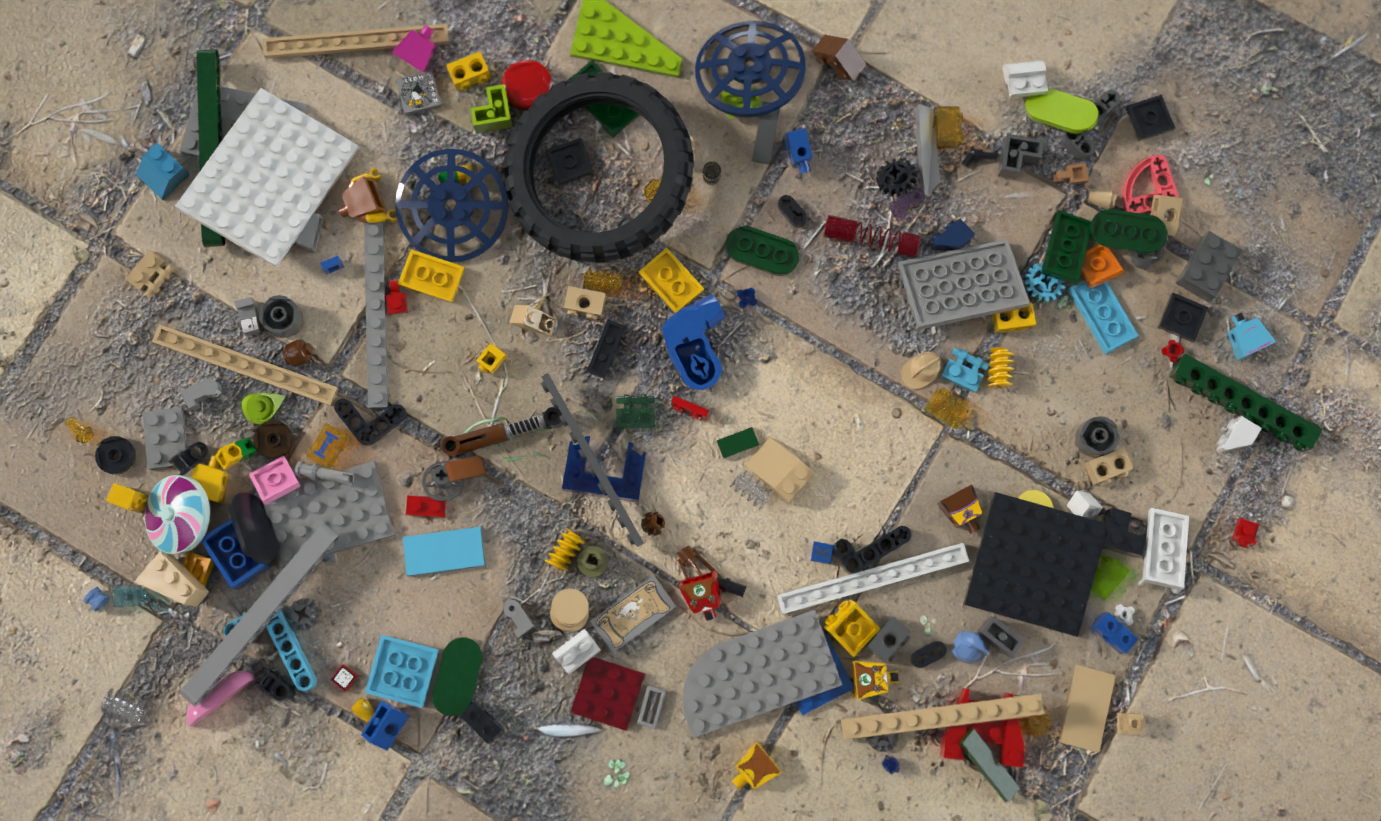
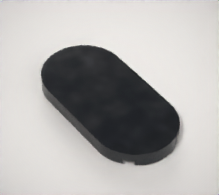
M250 493L235 495L229 503L228 510L244 554L248 558H253V561L256 563H270L279 553V543L272 523L266 514L263 502Z

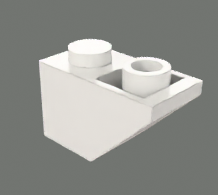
M1243 416L1232 419L1227 425V433L1223 434L1218 440L1217 444L1219 446L1216 451L1220 453L1252 445L1262 428Z

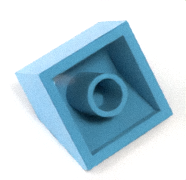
M158 143L153 145L143 155L136 175L162 200L190 175Z

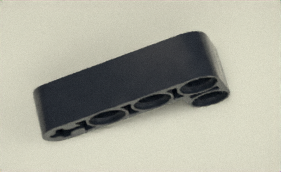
M906 526L897 527L858 552L854 550L848 540L840 539L834 543L832 551L843 570L848 574H854L907 543L911 539L912 533ZM899 531L906 534L904 539L900 538L897 541L893 539L900 534ZM882 540L889 542V550L881 548ZM839 543L846 545V553H840L837 550ZM866 550L872 551V560H867L864 557ZM849 560H854L857 563L856 570L848 568L847 563Z

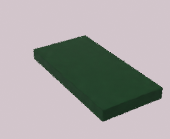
M591 60L567 81L574 79V76L587 73L593 75L603 71ZM598 104L585 107L612 138L640 116V114L633 110L612 104Z
M1061 210L1057 211L1041 274L1073 285L1078 284L1091 235L1090 220Z

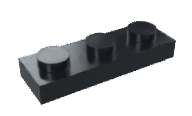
M609 319L607 320L588 366L587 373L605 380L626 326Z

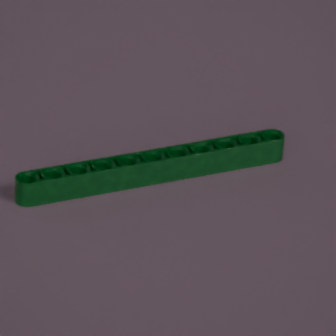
M217 49L197 50L196 53L200 171L222 142L219 131L222 133L220 57ZM201 224V237L204 247L225 246V237Z

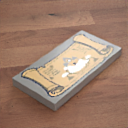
M653 575L590 622L614 653L677 606Z

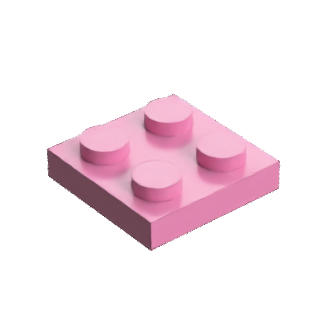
M285 456L249 474L265 505L301 487Z

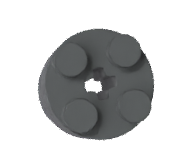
M277 295L270 297L268 301L262 304L259 310V319L264 328L276 337L286 338L299 332L303 323V314L291 299L286 296Z
M1103 416L1093 417L1085 421L1078 427L1075 434V445L1084 455L1093 458L1110 453L1117 447L1120 440L1116 424L1111 419Z

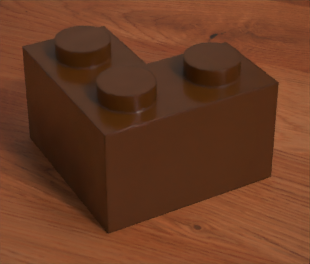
M824 34L812 50L816 61L821 65L832 66L836 70L837 76L842 80L854 81L866 66L860 54L847 38Z

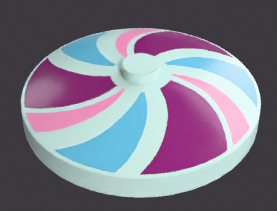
M180 475L169 476L161 480L151 491L146 503L144 518L147 534L154 546L168 554H183L194 549L203 539L209 524L210 506L205 490L193 478Z

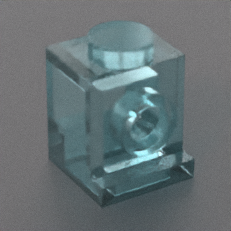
M142 585L113 587L114 607L143 605V601L146 600V591L142 589ZM132 593H133V600L130 599V595H131Z

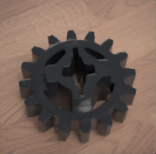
M893 158L892 163L886 161L887 165H881V171H877L878 177L876 181L879 189L883 190L885 195L889 192L891 197L895 193H897L898 197L901 195V192L907 194L908 188L913 189L912 183H917L916 177L918 175L914 164L911 165L909 160L904 163L903 158L898 162L895 158Z

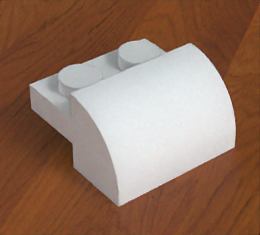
M1042 60L1004 64L1002 69L1005 85H1008L1010 98L1047 94L1046 66Z
M584 629L552 654L565 671L571 674L600 652L601 649Z

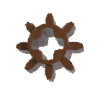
M652 511L644 514L645 518L641 520L642 530L648 533V536L661 534V529L665 528L663 516L658 514V512L652 513Z

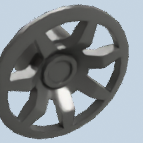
M448 461L434 463L427 468L423 475L422 486L425 493L437 501L454 499L461 493L464 487L465 479L461 480V483L458 481L450 482L445 463ZM430 473L433 480L426 483V478ZM436 486L435 494H431L427 487ZM449 486H460L457 492L452 495ZM442 489H445L448 497L442 498L438 497Z

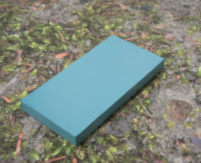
M1083 280L1067 289L1104 354L1139 337L1108 282L1090 289Z
M481 527L403 537L407 576L485 566Z

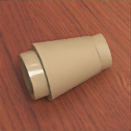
M1090 191L1088 202L1105 209H1114L1117 194L1112 193L1113 191Z

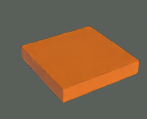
M1097 245L1086 251L1081 276L1090 289L1124 274V269L1109 247Z

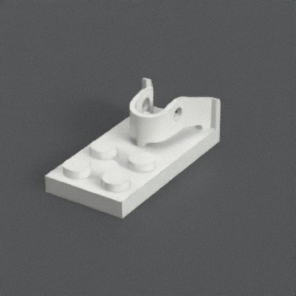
M1150 508L1148 511L1143 578L1138 583V586L1151 583L1169 587L1175 594H1178L1184 588L1189 516Z

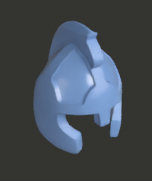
M971 631L957 633V639L953 641L955 649L953 648L951 651L963 663H975L982 659L984 655L990 654L986 650L984 639L978 633Z

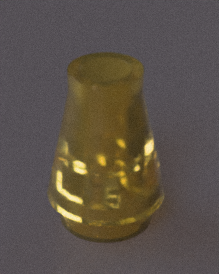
M70 417L65 421V426L77 442L85 444L93 438L94 433L91 427L74 417Z

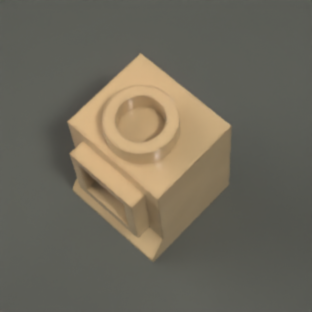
M1117 713V732L1144 734V714Z

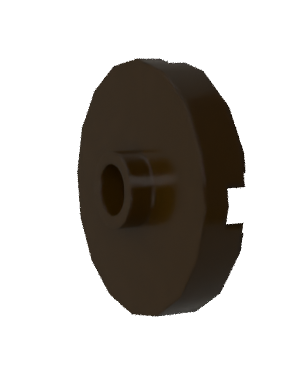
M271 420L264 422L256 430L253 441L256 450L261 455L270 459H278L289 453L293 446L294 437L291 429L286 424ZM274 437H277L276 443H272Z

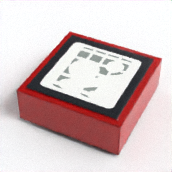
M342 664L330 680L344 692H347L359 676L345 664Z

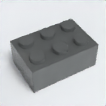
M1209 231L1200 239L1175 284L1206 302H1210L1219 293L1243 250Z

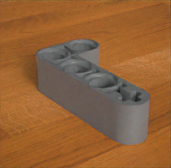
M1108 90L1094 103L1100 113L1094 127L1119 103L1120 94L1117 91ZM1110 100L1111 102L1106 106L1105 102ZM1086 130L1079 134L1065 131L1061 137V144L1079 161H1086L1095 151V144L1086 136L1091 130ZM1068 135H1072L1075 140L1069 139ZM1081 148L1087 149L1088 153H1084Z

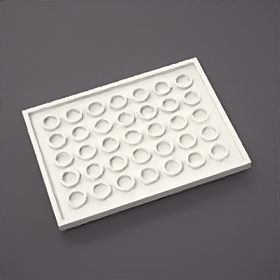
M260 88L177 202L175 208L277 268L313 213H315L353 158L359 146Z

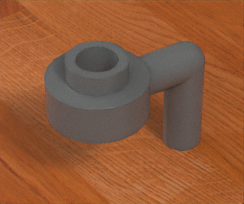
M1164 245L1159 250H1156L1154 254L1134 252L1131 262L1140 269L1150 266L1151 262L1161 259Z

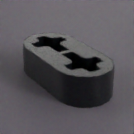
M789 195L781 196L778 201L779 211L792 226L796 228L804 226L807 219L805 211L793 197ZM783 201L790 202L789 207L791 210L787 206L782 207ZM793 213H795L797 216L801 215L802 222H800L799 220L794 221L795 215Z
M934 641L914 651L910 658L912 665L916 668H923L943 658L947 651L946 646L940 641ZM934 645L937 647L941 646L940 655L937 653L930 655L929 652L934 650ZM917 654H919L920 656L926 654L928 656L922 660V665L920 662H915V659H917Z

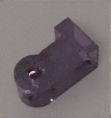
M913 189L890 203L888 208L898 223L905 219L907 211L917 209L922 205L925 200V194L921 189Z

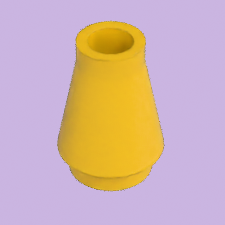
M363 697L351 707L354 711L353 714L367 723L375 713L368 699L365 700Z

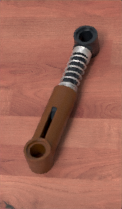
M550 407L545 412H542V414L537 415V417L532 416L531 419H522V421L512 422L510 425L508 423H499L461 435L447 436L441 442V450L448 457L454 458L463 453L508 441V438L514 437L516 434L519 436L520 433H529L530 430L535 431V429L540 430L543 428L557 429L563 424L560 419L562 413L559 408L555 410L554 407ZM551 414H558L559 419L556 422H550L549 416ZM449 443H456L454 451L447 450Z

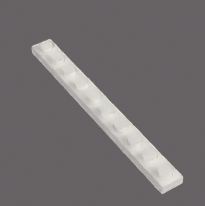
M960 543L777 595V600L781 613L785 614L969 562L964 543Z

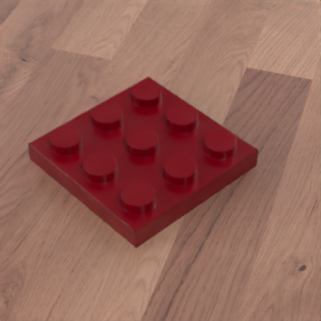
M596 657L590 658L586 662L570 713L627 731L645 673Z

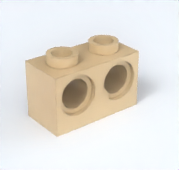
M1125 447L1084 463L1093 485L1099 483L1100 486L1112 482L1110 479L1117 476L1120 479L1128 476V471L1134 469ZM1116 460H1118V461L1121 462V464H1122V468H1121V469L1116 468V466H1115V461H1116ZM1098 467L1103 468L1104 476L1098 474Z

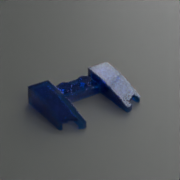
M585 436L584 438L586 439V441H587V443H588V445H589V444H590V436ZM570 441L562 490L609 497L607 493L602 494L597 484L600 483L598 477L595 476L593 478L591 473H585L587 459L583 460L578 451L582 448L579 444L573 445V442ZM628 442L623 478L606 477L620 500L639 503L646 452L640 455L632 449L634 444Z

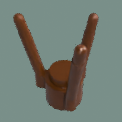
M690 546L683 548L677 553L679 557L677 561L681 565L686 579L690 577L685 564L687 566L691 564L700 577L703 576L695 563L697 559L711 572L716 571L698 554L696 549L692 550Z

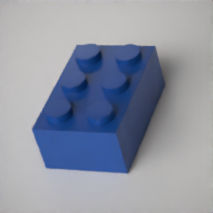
M231 519L205 535L201 540L232 589L241 588L271 568L269 563H256L253 561V558H248L244 554Z

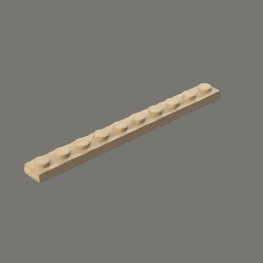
M448 24L427 25L435 30L429 39L436 45L450 44ZM424 26L263 38V56L265 59L393 49L398 46L411 30L420 33Z
M160 324L152 340L157 345L332 406L339 389Z
M1041 694L841 719L843 739L848 740L1044 715Z

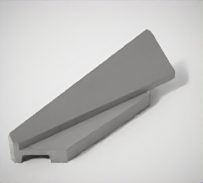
M918 104L915 110V133L922 200H925L940 183L936 133L935 128H933L934 109Z

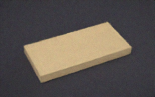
M1076 665L1060 734V743L1099 753L1116 675Z

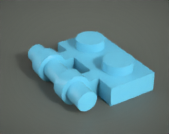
M954 348L952 355L958 358L956 361L951 359L947 361L940 377L976 393L984 376L977 371L979 367L987 370L989 363L983 361L981 357L976 358L968 354V351L964 349ZM963 360L973 364L972 369L962 365Z

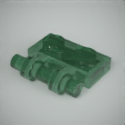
M630 394L616 396V404H624V408L616 409V429L655 428V408H647V404L655 403V396H647V394H641V396H630ZM630 404H641V408H630Z

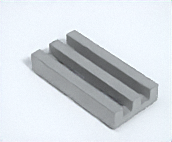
M647 685L637 724L656 729L667 690ZM652 690L654 693L646 722H643L642 719L649 693ZM659 692L662 694L654 723L651 724L650 719Z

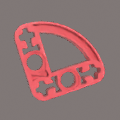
M1157 154L1144 159L1130 172L1122 190L1124 211L1141 214L1150 213L1152 207L1147 205L1146 200L1148 198L1153 199L1154 195H1168L1178 198L1167 160L1163 155ZM1157 161V163H1161V165L1158 167V165H1154L1153 163ZM1148 168L1156 192L1132 198V189L1137 176L1144 169ZM1159 177H1165L1168 182L1167 185H1161L1158 181ZM1141 203V206L1135 211L1129 208L1131 205L1137 206Z

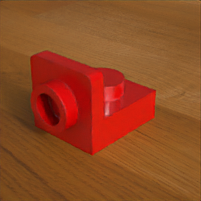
M1238 518L1232 541L1238 542V546L1243 548L1256 546L1258 541L1255 540L1259 524Z

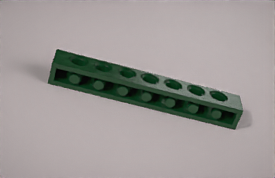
M1187 354L1179 357L1169 376L1174 379L1175 383L1191 388L1193 393L1207 397L1208 401L1213 404H1220L1231 414L1243 416L1262 428L1261 431L1274 434L1279 441L1292 444L1293 448L1300 452L1313 449L1323 430ZM1191 372L1196 374V380L1191 378ZM1208 381L1213 384V390L1208 387ZM1225 391L1230 393V399L1226 398ZM1242 400L1247 403V409L1242 406ZM1259 410L1264 412V418L1259 415ZM1276 419L1281 422V428L1277 426ZM1293 429L1298 431V437L1294 435Z

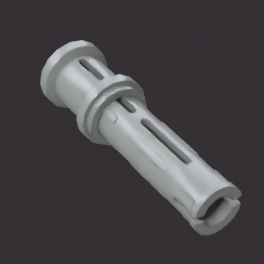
M300 460L295 467V476L298 478L308 477L313 481L323 479L352 485L354 482L353 473L323 468L317 463L312 465Z

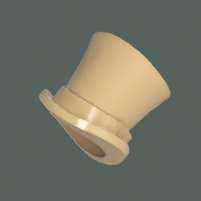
M576 589L559 591L553 598L550 610L553 624L567 632H575L582 629L589 618L588 600L582 592Z

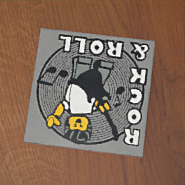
M433 71L396 79L405 116L441 107Z

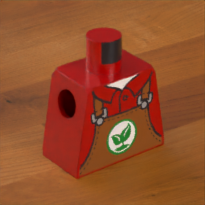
M717 571L703 574L702 577L695 576L681 580L679 589L692 613L703 612L706 621L716 618L714 608H718L721 603Z

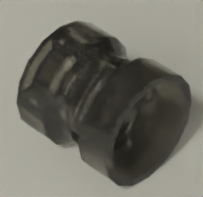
M710 161L704 165L702 178L706 184L715 185L720 181L721 167L718 163Z

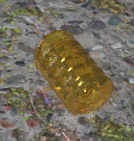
M589 267L585 272L583 289L588 285V289L593 290L595 286L596 291L599 292L603 287L604 293H607L610 289L611 294L614 295L616 290H618L620 296L623 284L621 271L615 276L614 270H611L610 274L607 275L606 269L600 274L599 268H596L594 273H592V269Z

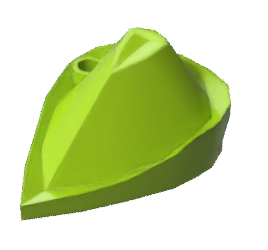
M260 392L249 394L242 401L243 414L250 423L263 424L272 418L282 404L285 395Z

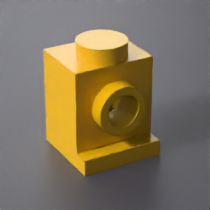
M490 343L476 361L479 364L478 368L487 375L490 372L493 375L504 360L507 359V356ZM490 359L495 360V362L492 365L488 364V361Z

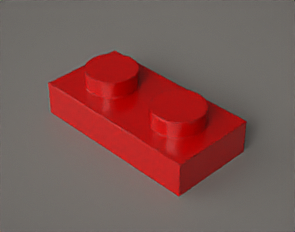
M673 396L671 400L673 410L679 413H684V411L690 413V417L698 421L707 419L709 410L677 396Z
M407 495L405 515L445 518L447 501H437L427 496Z

